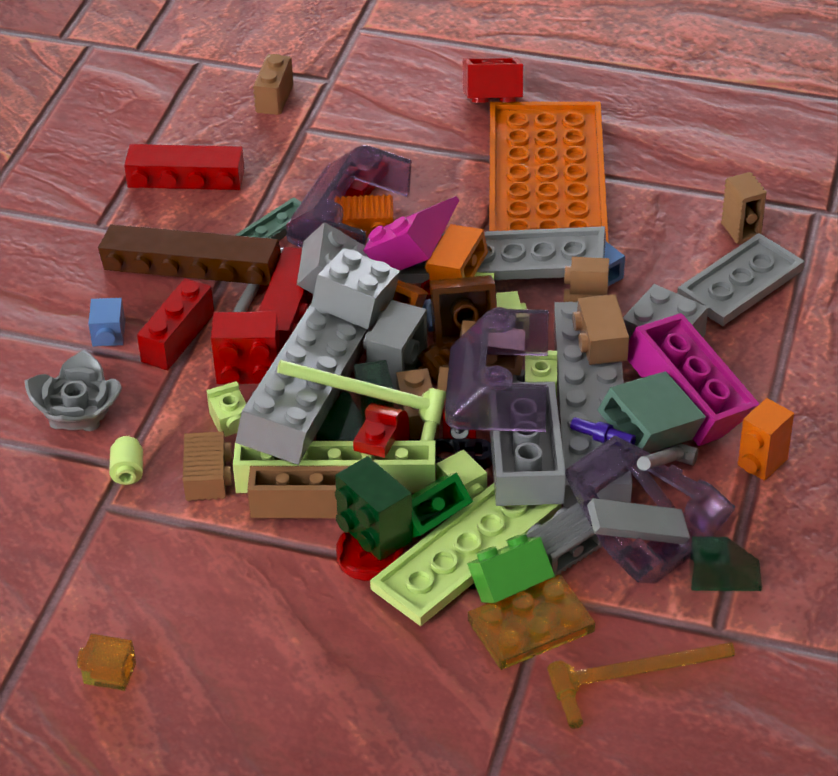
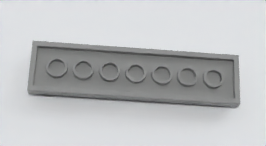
M605 226L486 231L484 233L488 253L477 272L494 273V280L565 277V266H571L572 257L605 258ZM426 261L400 270L398 280L405 283H423L429 280V273L426 272L425 268Z

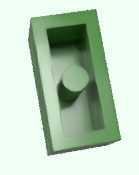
M526 533L506 540L508 546L497 550L496 546L476 553L478 559L467 563L481 602L496 603L555 576L541 537H527Z

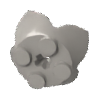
M85 350L69 358L62 365L56 378L47 374H40L24 380L25 389L30 401L49 420V425L54 429L96 430L100 426V420L105 417L109 407L122 390L121 383L118 380L112 378L107 381L105 380L101 364Z

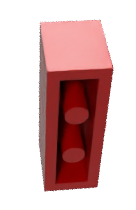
M187 278L183 279L138 332L137 339L141 362L167 371L171 368L213 316L214 304L211 286Z

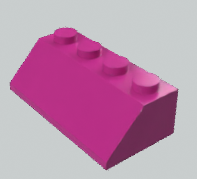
M682 313L638 326L631 335L628 345V361L638 374L643 378L666 371L706 416L693 438L698 446L725 436L759 405V402Z

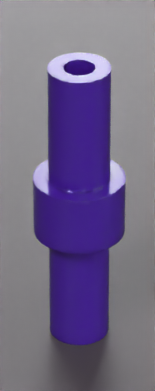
M574 417L571 421V430L590 435L595 441L604 444L612 442L629 448H633L635 445V435L616 430L611 424L601 421L593 423Z

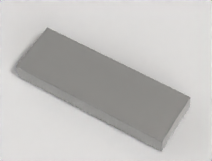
M592 498L587 504L594 534L675 544H685L690 539L682 509Z

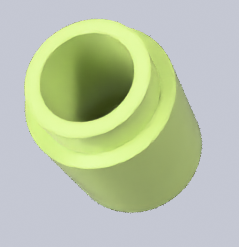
M120 437L115 440L110 448L109 474L116 483L130 485L142 478L143 448L134 437Z

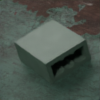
M666 371L610 387L597 410L609 424L613 425L614 429L636 436L635 445L630 449L637 457L692 440L706 418Z

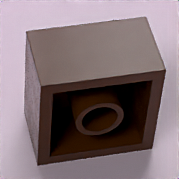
M491 275L429 281L433 341L439 349L444 345L448 349L458 348L462 320L498 325L496 284Z

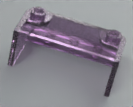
M363 145L331 162L324 168L286 225L287 240L303 248V241L326 222L365 245L366 232L341 223L344 211L340 204L334 202V198L336 196L340 198L344 196L354 179L408 197L410 193L412 160L372 146Z
M493 308L486 312L451 346L445 403V421L450 427L461 430L546 432L547 384H513V376L509 370L497 365L486 367L487 354L548 356L549 310Z

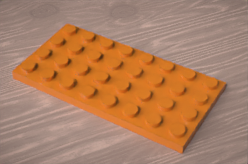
M490 102L489 231L605 226L606 242L609 243L601 102Z

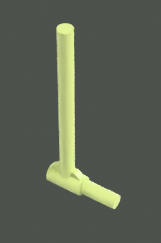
M283 360L279 361L277 373L419 409L418 413L424 422L420 441H434L437 425H440L446 391L429 388L422 396Z

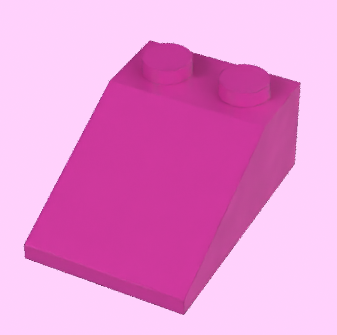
M456 196L409 216H402L384 227L382 225L376 227L370 232L368 236L369 241L363 251L370 259L385 262L397 270H403L429 260L459 199Z

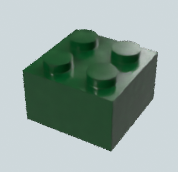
M369 456L335 475L336 521L344 532H349L358 540L365 551H370L381 561L412 542V493Z

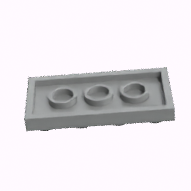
M758 233L679 286L677 294L707 306V317L724 326L802 272L805 261Z

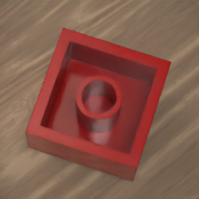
M463 58L464 94L475 103H486L488 98H499L500 102H516V97H523V63L518 58Z
M277 311L213 312L211 345L216 384H229L235 381L238 384H259L280 352Z

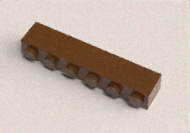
M110 224L98 246L104 270L268 286L281 256L278 239Z

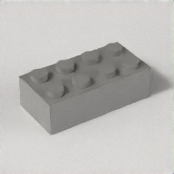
M555 382L489 383L488 414L496 506L564 504L565 466Z

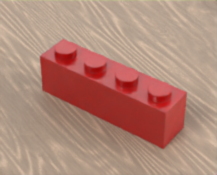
M130 144L124 164L128 188L241 190L245 169L242 146Z
M284 246L258 311H277L280 351L313 299L312 293L297 285L302 254L301 248Z

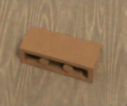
M250 466L247 489L250 518H336L335 475L349 466Z

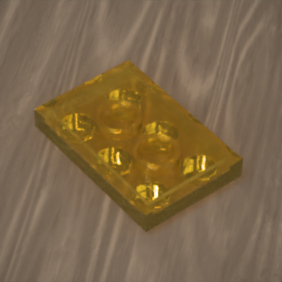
M561 574L496 603H488L468 611V622L500 670L595 632V621Z

